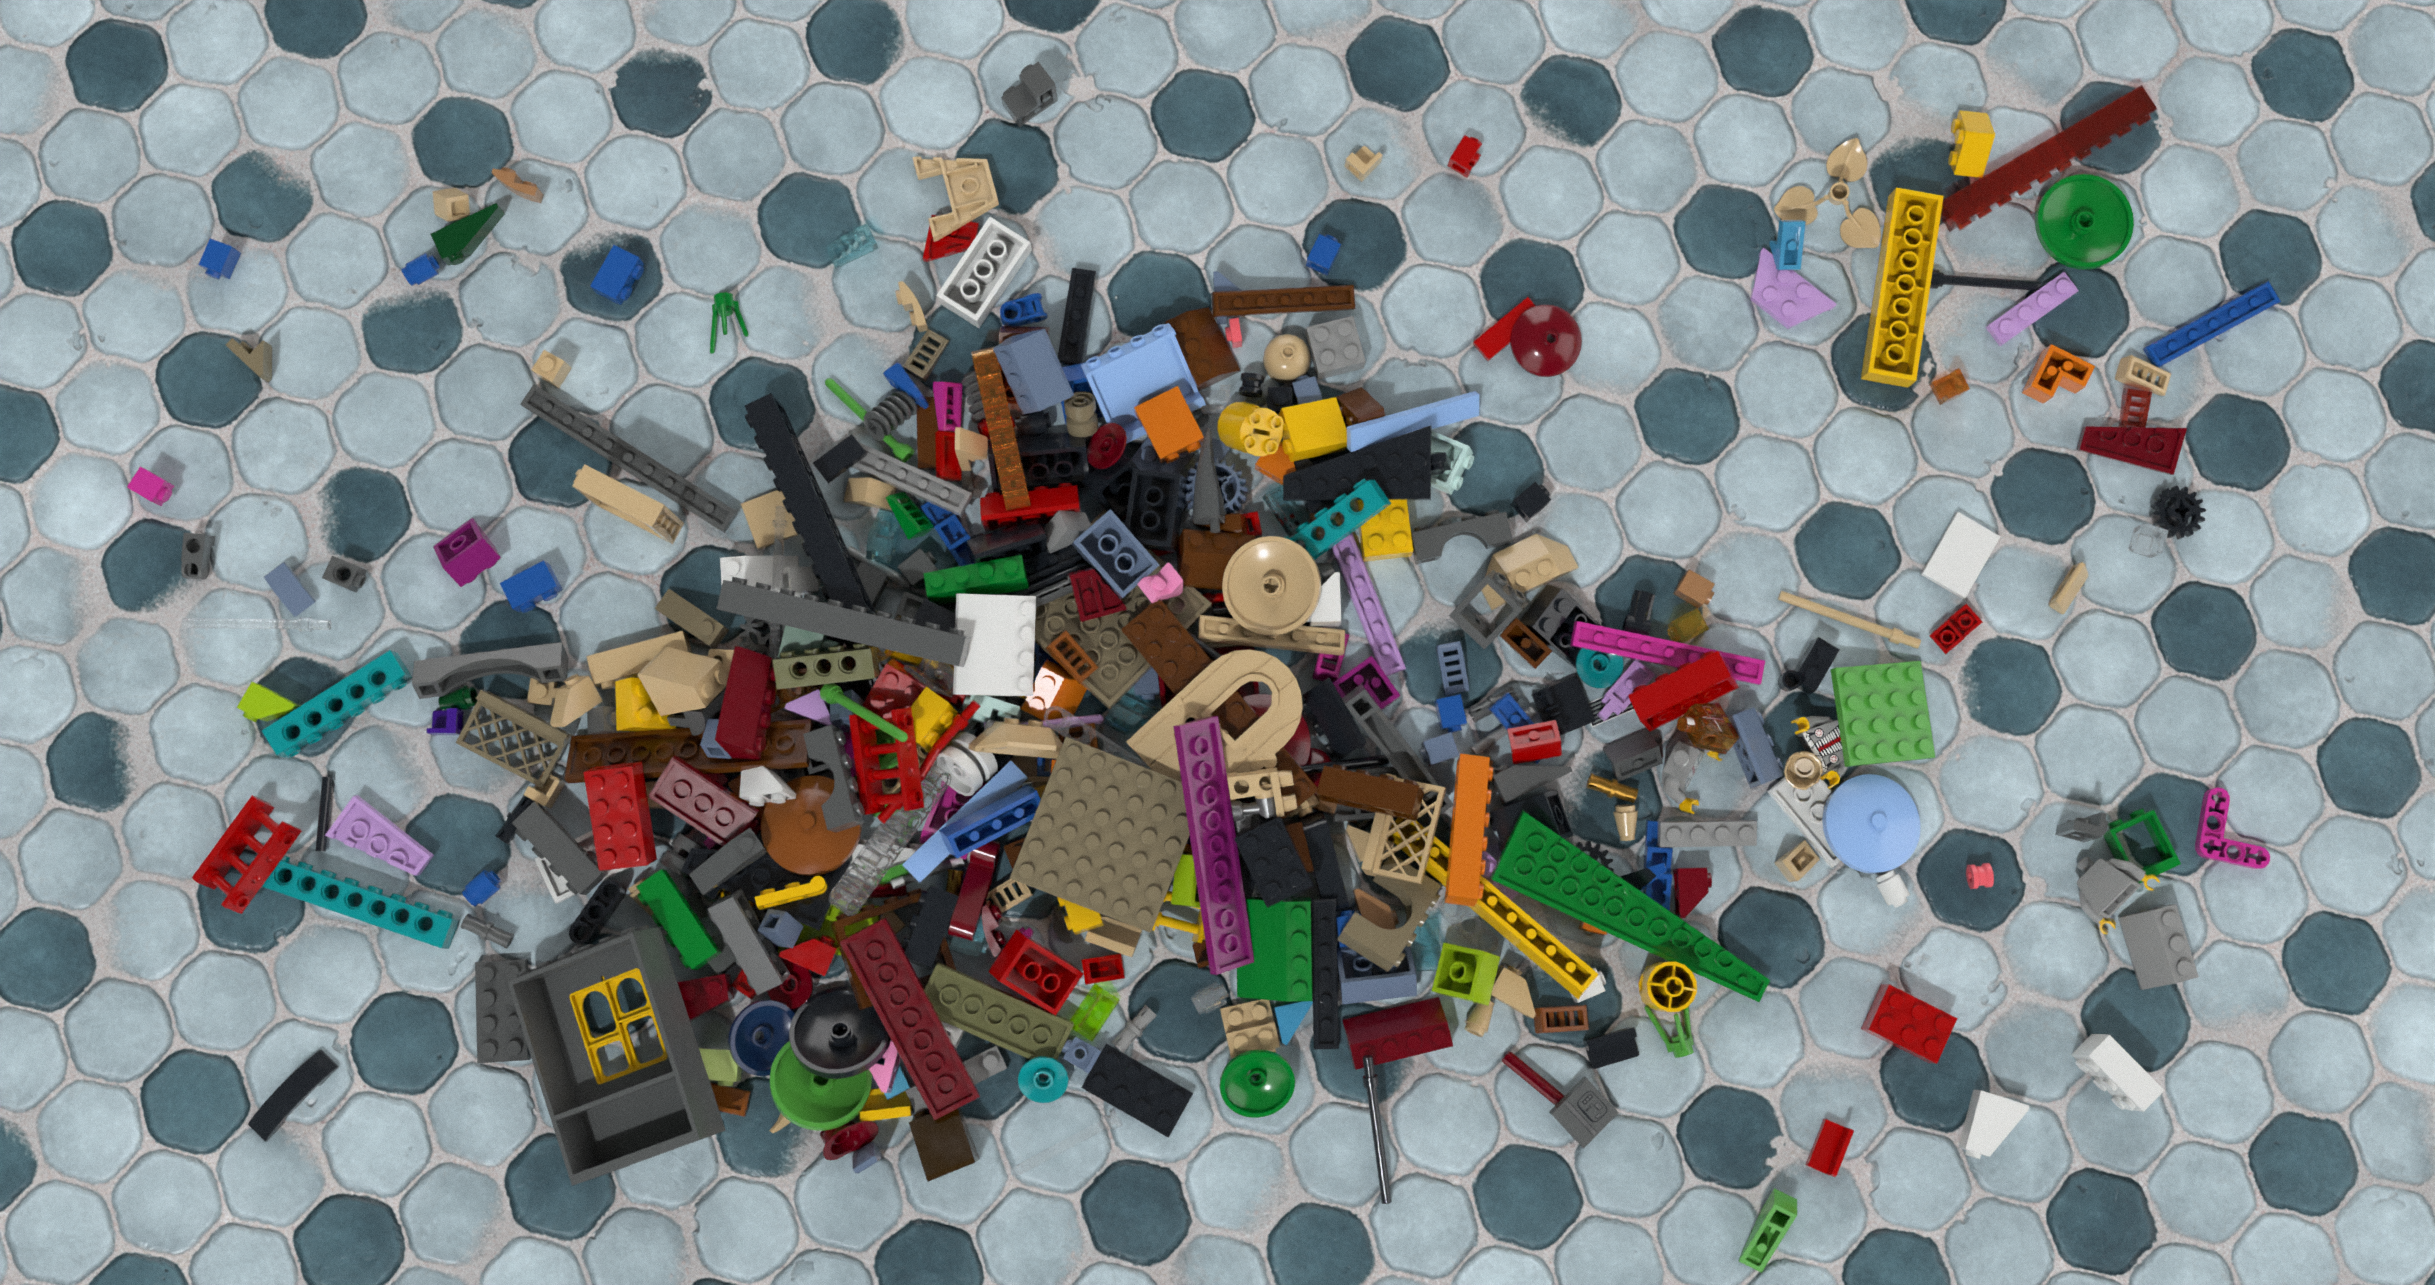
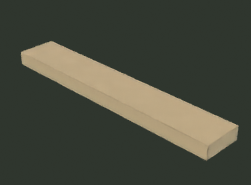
M1200 615L1198 620V638L1204 642L1341 656L1344 654L1345 630L1302 625L1287 634L1268 636L1257 634L1244 628L1234 618Z

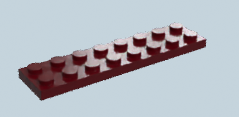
M885 917L840 940L845 954L933 1119L936 1120L979 1098L980 1093L911 963L906 957L887 918Z

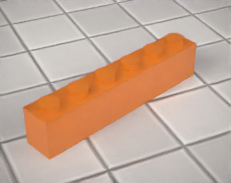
M1460 753L1457 760L1444 903L1475 907L1478 899H1482L1484 884H1480V875H1484L1486 861L1482 860V851H1486L1488 837L1483 835L1484 827L1488 828L1489 813L1485 811L1486 804H1490L1491 790L1487 789L1488 781H1492L1493 766H1489L1490 757Z

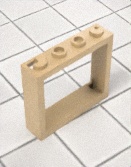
M585 464L582 469L575 473L577 476L572 487L596 506L671 544L674 543L684 522L664 504Z

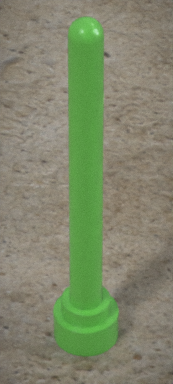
M827 378L825 380L826 387L864 422V415L867 411L832 378ZM891 434L883 439L893 449L892 453L897 460L906 463L915 453V450L909 444L899 443Z
M830 683L825 684L821 688L820 697L822 700L829 704L838 703L900 742L907 741V733L843 695L840 686Z

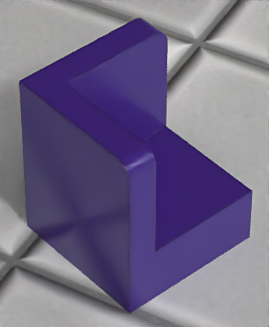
M447 708V711H433L432 728H427L426 733L433 736L460 735L463 729L464 711L457 708Z

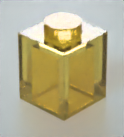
M1696 608L1671 621L1668 624L1669 629L1667 632L1672 641L1686 643L1705 633L1709 628L1700 611Z

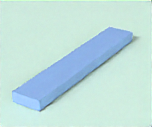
M1473 391L1348 426L1347 449L1353 452L1428 426L1434 429L1479 416V394Z
M1010 760L940 829L1016 791L1028 777ZM939 830L902 864L919 883L950 854Z

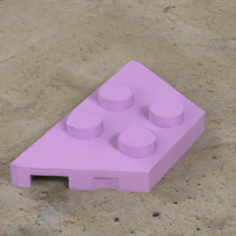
M1765 248L1760 251L1750 300L1784 327L1790 329L1803 321H1808L1823 312L1832 310L1837 305L1795 271L1776 269L1773 255Z

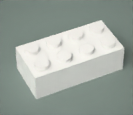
M989 217L936 295L939 304L977 328H980L1031 253L1030 241Z

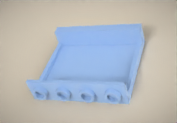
M1169 323L1157 325L1151 332L1145 335H1137L1130 342L1122 346H1114L1107 353L1091 357L1085 364L1081 365L1106 424L1116 423L1122 426L1127 436L1126 444L1146 434L1141 422L1135 415L1134 407L1176 386L1179 387L1191 412L1206 405L1196 387L1175 337L1176 332Z

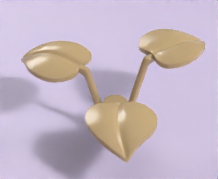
M1854 138L1835 148L1827 159V173L1832 177H1839L1838 182L1830 188L1828 195L1814 201V194L1809 188L1795 186L1783 194L1780 201L1774 207V212L1781 220L1806 221L1805 225H1808L1818 216L1815 206L1826 200H1829L1834 205L1843 204L1846 216L1849 218L1844 220L1840 226V236L1844 243L1854 248H1877L1881 239V230L1877 217L1866 208H1858L1852 215L1848 206L1849 202L1846 200L1850 190L1843 179L1848 182H1855L1862 178L1867 170L1866 155L1859 139Z

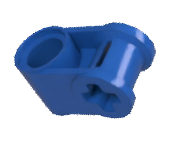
M1035 293L1005 302L1000 308L1002 324L1004 326H1023L1046 320L1048 315L1042 307V295ZM1015 311L1017 316L1014 319H1008L1005 317V313Z

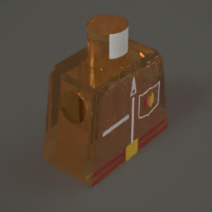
M1719 703L1694 704L1677 721L1679 731L1686 732L1692 744L1698 748L1726 754L1740 738Z

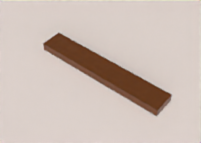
M1354 285L1211 293L1213 317L1356 309Z

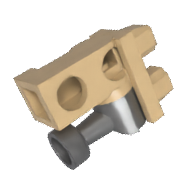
M1277 767L1250 772L1227 773L1231 800L1255 796L1256 801L1242 805L1241 801L1231 802L1234 821L1243 820V815L1260 814L1265 818L1282 817L1284 812L1297 809L1295 794L1281 796L1280 787L1294 785L1292 771H1277Z

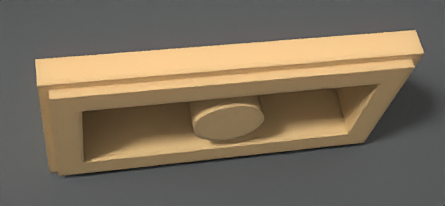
M2083 562L2071 567L2048 603L2049 607L2060 614H2065L2088 578V572Z

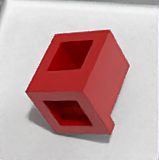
M1464 135L1451 155L1447 166L1468 178L1472 166L1474 167L1481 157V154L1478 152L1482 143L1474 137L1469 138Z

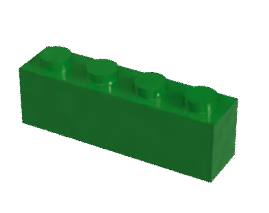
M1022 555L924 573L928 600L937 605L955 603L956 594L998 595L1029 589Z
M659 870L636 886L640 892L637 894L638 898L645 907L649 905L653 911L652 919L658 927L663 926L667 932L665 935L666 940L673 948H678L681 953L679 959L687 969L690 967L692 970H698L722 953L666 870Z

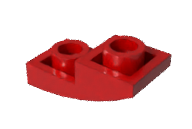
M1964 604L1934 630L1929 637L1947 654L1983 622L1967 604Z

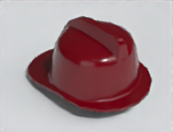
M850 1121L838 1128L821 1131L820 1136L825 1144L823 1156L830 1161L837 1160L850 1152L862 1148L875 1139L879 1127L872 1121L858 1123Z

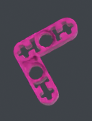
M2223 788L2207 790L2203 796L2195 842L2197 854L2206 859L2251 869L2266 867L2270 862V854L2265 848L2224 838L2230 796ZM2217 795L2218 798H2221V802L2216 803L2215 800H2212V796ZM2215 808V810H2220V813L2209 812V809ZM2209 816L2215 817L2218 821V826L2215 830L2207 826ZM2209 842L2210 846L2220 847L2219 851L2212 850L2207 853V849L2203 845ZM2231 845L2235 846L2238 850L2236 859H2231L2227 855V849ZM2258 853L2262 860L2256 862L2255 859L2245 858L2246 854Z

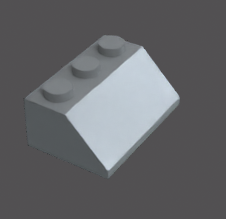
M2176 904L2163 905L2118 917L2140 990L2175 984L2199 977Z

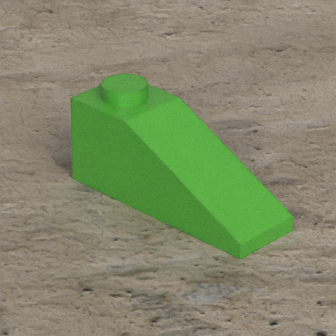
M1775 1188L1773 1189L1761 1209L1739 1257V1262L1762 1273L1797 1217V1199Z

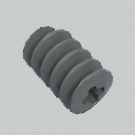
M989 369L971 371L963 376L962 385L966 387L964 393L969 396L967 403L971 405L969 412L974 414L972 416V422L980 423L983 419L999 417V415H995V412L1001 409L1000 406L992 405V403L998 400V397H990V394L995 392V388L987 387V385L993 382V379L985 378L991 372Z
M897 390L893 392L891 396H888L878 406L873 407L871 411L864 415V424L868 433L875 440H883L885 436L891 434V430H896L898 425H903L905 420L911 418V415H916V403L912 397L903 391Z

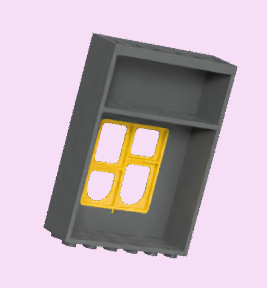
M645 925L636 929L633 927L623 930L619 936L603 938L596 945L589 944L580 947L578 952L560 955L557 957L558 960L553 962L551 960L536 965L537 968L517 972V978L507 981L572 1186L726 1131L659 927L649 929V926ZM633 978L641 984L647 1003L643 1007L624 1013L618 1000V986L624 979ZM592 991L601 992L606 996L616 1024L615 1031L597 1038L591 1035L583 1008L584 999ZM651 1016L663 1049V1055L648 1062L640 1063L628 1031V1024L640 1018ZM620 1041L629 1066L624 1071L606 1076L597 1051L602 1046Z

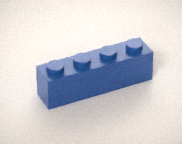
M1026 785L940 829L939 832L948 852L958 859L1031 821L1040 802V797L1037 790Z

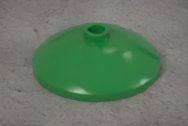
M1251 1050L1237 1055L1225 1066L1220 1077V1093L1225 1104L1235 1113L1252 1118L1265 1117L1276 1113L1289 1102L1295 1088V1077L1290 1064L1279 1054L1268 1050Z

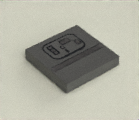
M1583 1077L1549 1111L1582 1148H1585L1619 1113L1586 1077Z

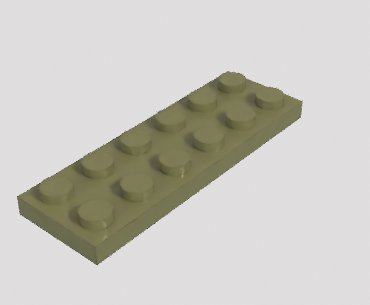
M936 962L924 987L941 1021L1028 1059L1046 1056L1057 1060L1074 1026V1022L1059 1015L1055 1016L1046 1009L939 962Z

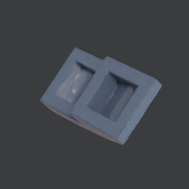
M285 562L264 576L269 586L294 617L316 602L300 583L301 580Z

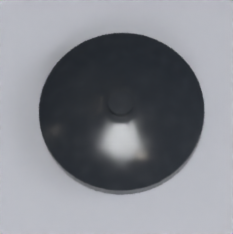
M847 986L826 989L810 997L795 1013L789 1029L792 1052L799 1064L812 1074L830 1079L848 1078L868 1070L882 1058L891 1040L874 1006L859 1010L853 989Z

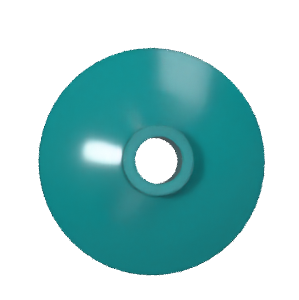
M1583 648L1577 654V673L1580 679L1590 687L1607 688L1620 678L1623 671L1624 663L1622 656ZM1595 660L1600 662V666L1597 669L1593 665Z
M1046 1056L1035 1057L1028 1060L1021 1067L1018 1075V1085L1021 1092L1028 1099L1038 1103H1049L1059 1099L1065 1093L1068 1086V1073L1065 1067L1054 1058ZM1040 1074H1047L1048 1077L1042 1078Z

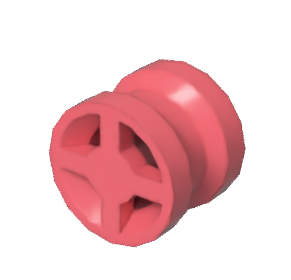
M1982 863L1981 866L1967 865L1966 878L1970 889H1977L1979 886H1984L1985 888L1993 886L1994 875L1989 863Z

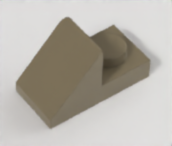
M233 338L226 344L260 378L268 383L272 380V346L262 341L253 349L245 341L239 343Z

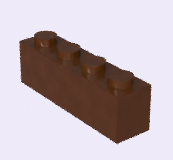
M1336 764L1332 767L1324 766L1318 785L1319 790L1316 792L1321 801L1417 821L1424 795L1423 790L1415 781L1404 779L1403 782L1395 781L1393 777L1380 774L1379 777L1371 776V773L1357 769L1356 772L1347 771L1346 767Z

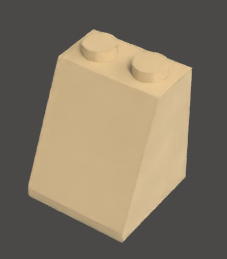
M669 647L663 648L637 674L660 716L706 708L726 687L728 674L720 660Z

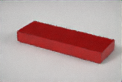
M1527 297L1473 342V345L1487 361H1490L1510 344L1511 331L1519 316L1536 305Z

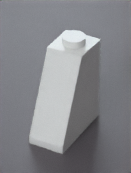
M1973 1089L1958 1148L1966 1150L1965 1155L1980 1159L1981 1155L1990 1157L2028 1112L2029 1105Z

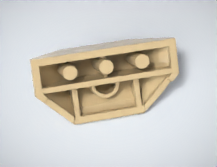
M1534 534L1493 554L1485 577L1492 570L1499 572L1507 578L1508 584L1514 590L1517 589L1525 595L1579 567L1568 546L1539 534ZM1488 584L1482 590L1491 611L1507 603Z
M1004 718V722H994L991 727L987 728L970 742L968 749L975 752L1057 759L1063 743L1051 728L1043 726V721L1028 720V724H1020L1019 719Z

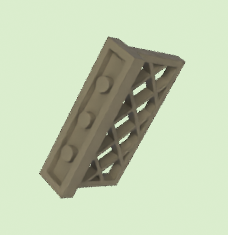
M480 690L476 697L478 701L456 743L544 788L566 745L570 744L571 736L574 735L559 727H552L549 722L489 691ZM482 707L490 710L492 721L480 723L478 714ZM504 720L511 721L514 732L502 735L498 722ZM494 724L498 737L486 741L482 727ZM517 725L523 727L524 729L519 730ZM477 729L481 742L474 745L467 743L465 739L468 733ZM531 731L536 743L523 746L520 733ZM516 735L519 748L507 752L504 738ZM539 736L546 740L540 741ZM499 740L503 754L497 756L490 755L487 744ZM548 742L556 744L558 748L554 755L545 758L542 744ZM537 746L541 760L529 763L525 750ZM521 752L524 765L515 768L511 765L508 755ZM539 763L543 764L545 772L541 780L533 777L530 766ZM526 768L527 773L521 771V769Z

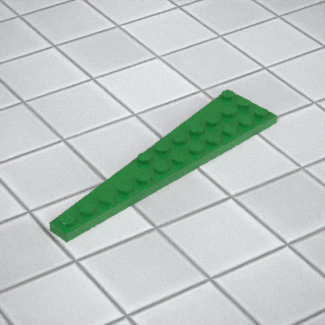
M1522 810L1490 876L1491 880L1665 960L1684 964L1692 972L1760 1002L1770 982L1767 977Z

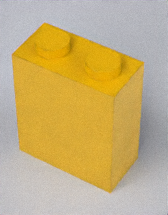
M1336 397L1281 408L1278 416L1284 422L1282 446L1284 453L1288 454L1290 462L1341 452L1347 448V429Z

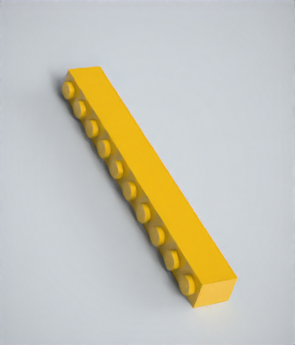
M1398 817L1395 823L1399 825L1407 819ZM1416 821L1419 828L1423 830L1424 827ZM1413 822L1400 829L1406 840L1419 832ZM1398 831L1388 837L1396 846L1403 842ZM1421 836L1409 845L1416 854L1424 849L1426 842ZM1434 836L1426 871L1446 887L1449 848ZM1407 846L1401 849L1409 857L1413 856ZM1480 875V884H1484L1482 899H1478L1475 907H1468L1579 999L1599 974Z

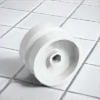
M960 732L949 743V746H945L941 750L934 764L942 779L952 789L964 796H972L983 785V782H987L998 771V765L992 753L975 752L968 749L969 743L976 737L967 732Z

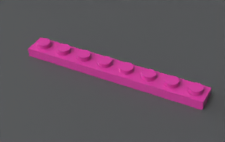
M1579 621L1574 623L1570 646L1674 668H1678L1687 662L1693 663L1708 651H1717ZM1719 651L1736 681L1761 685L1765 666L1764 660Z

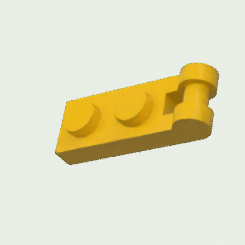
M815 876L807 884L800 885V882L785 885L784 890L776 892L775 888L766 889L760 892V896L755 897L756 905L761 910L821 895L826 892L827 884L822 877Z

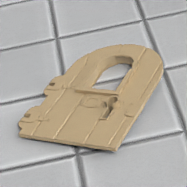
M1251 649L1233 651L1222 655L1207 666L1126 742L1153 771L1181 781L1173 726L1186 723L1189 717L1195 720L1210 717V714L1243 684L1249 681H1262L1269 686L1272 692V704L1267 712L1236 740L1220 726L1226 773L1261 770L1263 767L1266 769L1275 768L1277 764L1275 754L1290 740L1299 725L1303 708L1301 690L1291 670L1278 658L1268 653Z

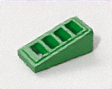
M905 492L886 497L908 540L925 536L934 528L931 521Z

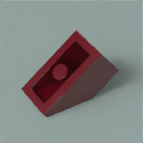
M1707 867L1673 869L1676 916L1681 919L1686 918L1709 893L1708 888L1712 887L1711 873H1708Z

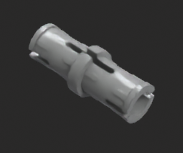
M1145 1005L1131 1022L1128 1021L1126 1023L1125 1029L1112 1043L1124 1053L1138 1036L1141 1037L1143 1035V1030L1157 1015Z

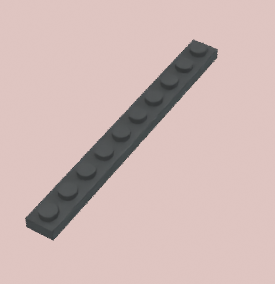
M533 384L520 405L723 533L726 532L738 514L731 507Z

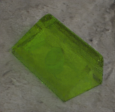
M1094 984L1070 1019L1074 1022L1072 1029L1093 1042L1120 1000L1099 985Z

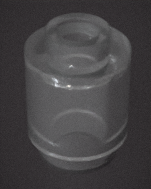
M1215 981L1196 991L1195 995L1190 998L1199 1015L1203 1013L1208 1014L1227 1004L1225 999L1229 995L1223 983L1218 985Z

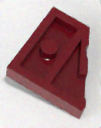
M1093 567L1068 573L1081 622L1127 610L1126 605Z

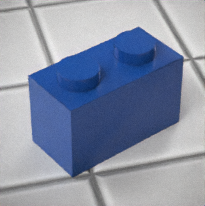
M613 245L590 287L595 293L622 305L623 301L628 300L632 293L631 287L635 280L642 276L644 263L639 257Z
M544 560L500 583L512 609L517 612L522 611V613L531 611L536 607L535 604L542 600L546 602L558 596L557 593L563 590L551 565Z

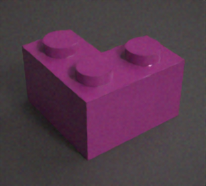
M1372 655L1333 682L1341 698L1362 683L1382 710L1401 696Z

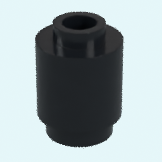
M1043 410L1020 414V417L1015 418L1019 437L1048 433L1047 428L1052 427L1049 413L1044 414Z

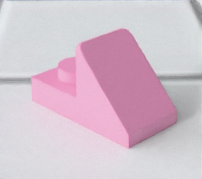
M1169 562L1156 575L1144 577L1137 584L1151 603L1157 602L1159 599L1165 600L1179 596L1183 592V579Z
M890 1041V1045L882 1056L885 1063H876L869 1068L881 1092L891 1093L901 1059L892 1041Z

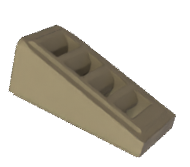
M928 329L907 359L903 369L914 377L926 382L950 341ZM931 338L937 341L938 343H940V346L936 347L933 344L929 343V339ZM926 346L935 351L934 355L923 350ZM920 354L929 358V362L920 359ZM915 362H917L925 366V368L921 370L920 368L914 366Z

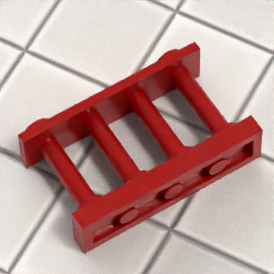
M911 707L891 710L892 717L883 718L907 733L908 739L905 742H900L895 738V743L877 745L875 730L879 728L856 714L849 715L859 798L864 808V815L882 812L886 804L903 803L904 811L924 808ZM897 753L899 768L880 770L879 754ZM900 778L902 793L883 794L882 779Z
M253 795L192 876V879L199 884L214 890L216 887L221 889L227 895L221 905L240 914L243 913L302 832L299 828L284 821L280 824L275 822L269 816L274 807ZM262 824L273 833L265 845L254 837ZM247 845L258 854L249 866L239 858ZM232 866L242 874L234 887L224 879V876Z

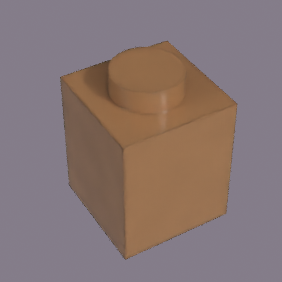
M1689 569L1684 573L1673 594L1700 608L1703 604L1708 605L1715 593L1711 590L1715 584Z

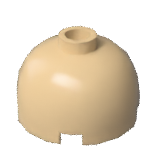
M1291 334L1279 335L1272 339L1265 348L1263 364L1270 378L1285 384H1290L1296 378L1306 375L1311 362L1309 347L1304 340Z

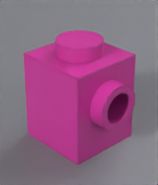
M140 466L127 488L147 500L162 506L171 497L174 485Z

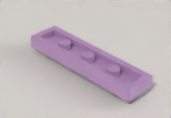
M2063 272L1985 328L1998 345L2002 346L2079 290L2066 273Z

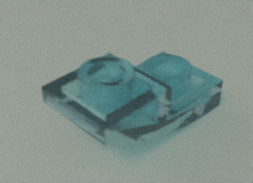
M1431 917L1426 919L1421 928L1417 926L1414 931L1417 934L1414 940L1416 971L1437 970L1441 954L1438 917Z

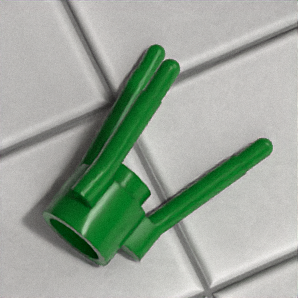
M728 292L714 295L710 338L711 354L715 352L718 315L721 316L724 335L728 333L727 316L732 315L734 311L744 336H749L739 310V303L734 301L733 294Z

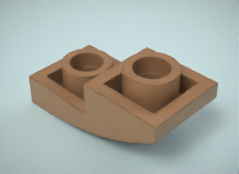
M502 167L501 170L492 169V174L511 192L530 201L542 202L543 193L537 185L528 181L522 182L515 170Z

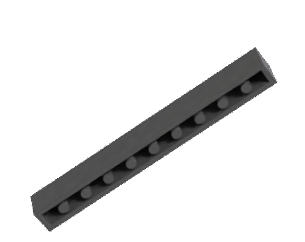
M732 577V581L723 580L717 605L718 610L964 667L971 637L964 636L963 630L950 628L949 632L939 630L940 625L925 622V626L915 624L916 619L901 616L899 621L891 619V613L878 610L876 615L867 613L868 608L853 605L852 609L843 607L844 602L831 599L828 600V604L818 602L819 597L810 594H804V598L794 596L795 591L780 588V592L771 591V585L756 582L754 587L746 585L747 580L738 577Z

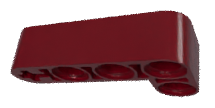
M992 840L971 851L970 863L950 922L948 935L973 941L982 915V907L986 902L999 860L1000 842Z

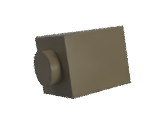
M670 589L667 590L654 608L713 649L718 647L729 631L718 621Z

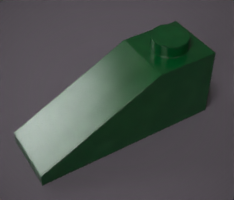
M495 203L431 233L430 235L442 260L448 266L464 262L465 258L473 254L505 214L500 206Z

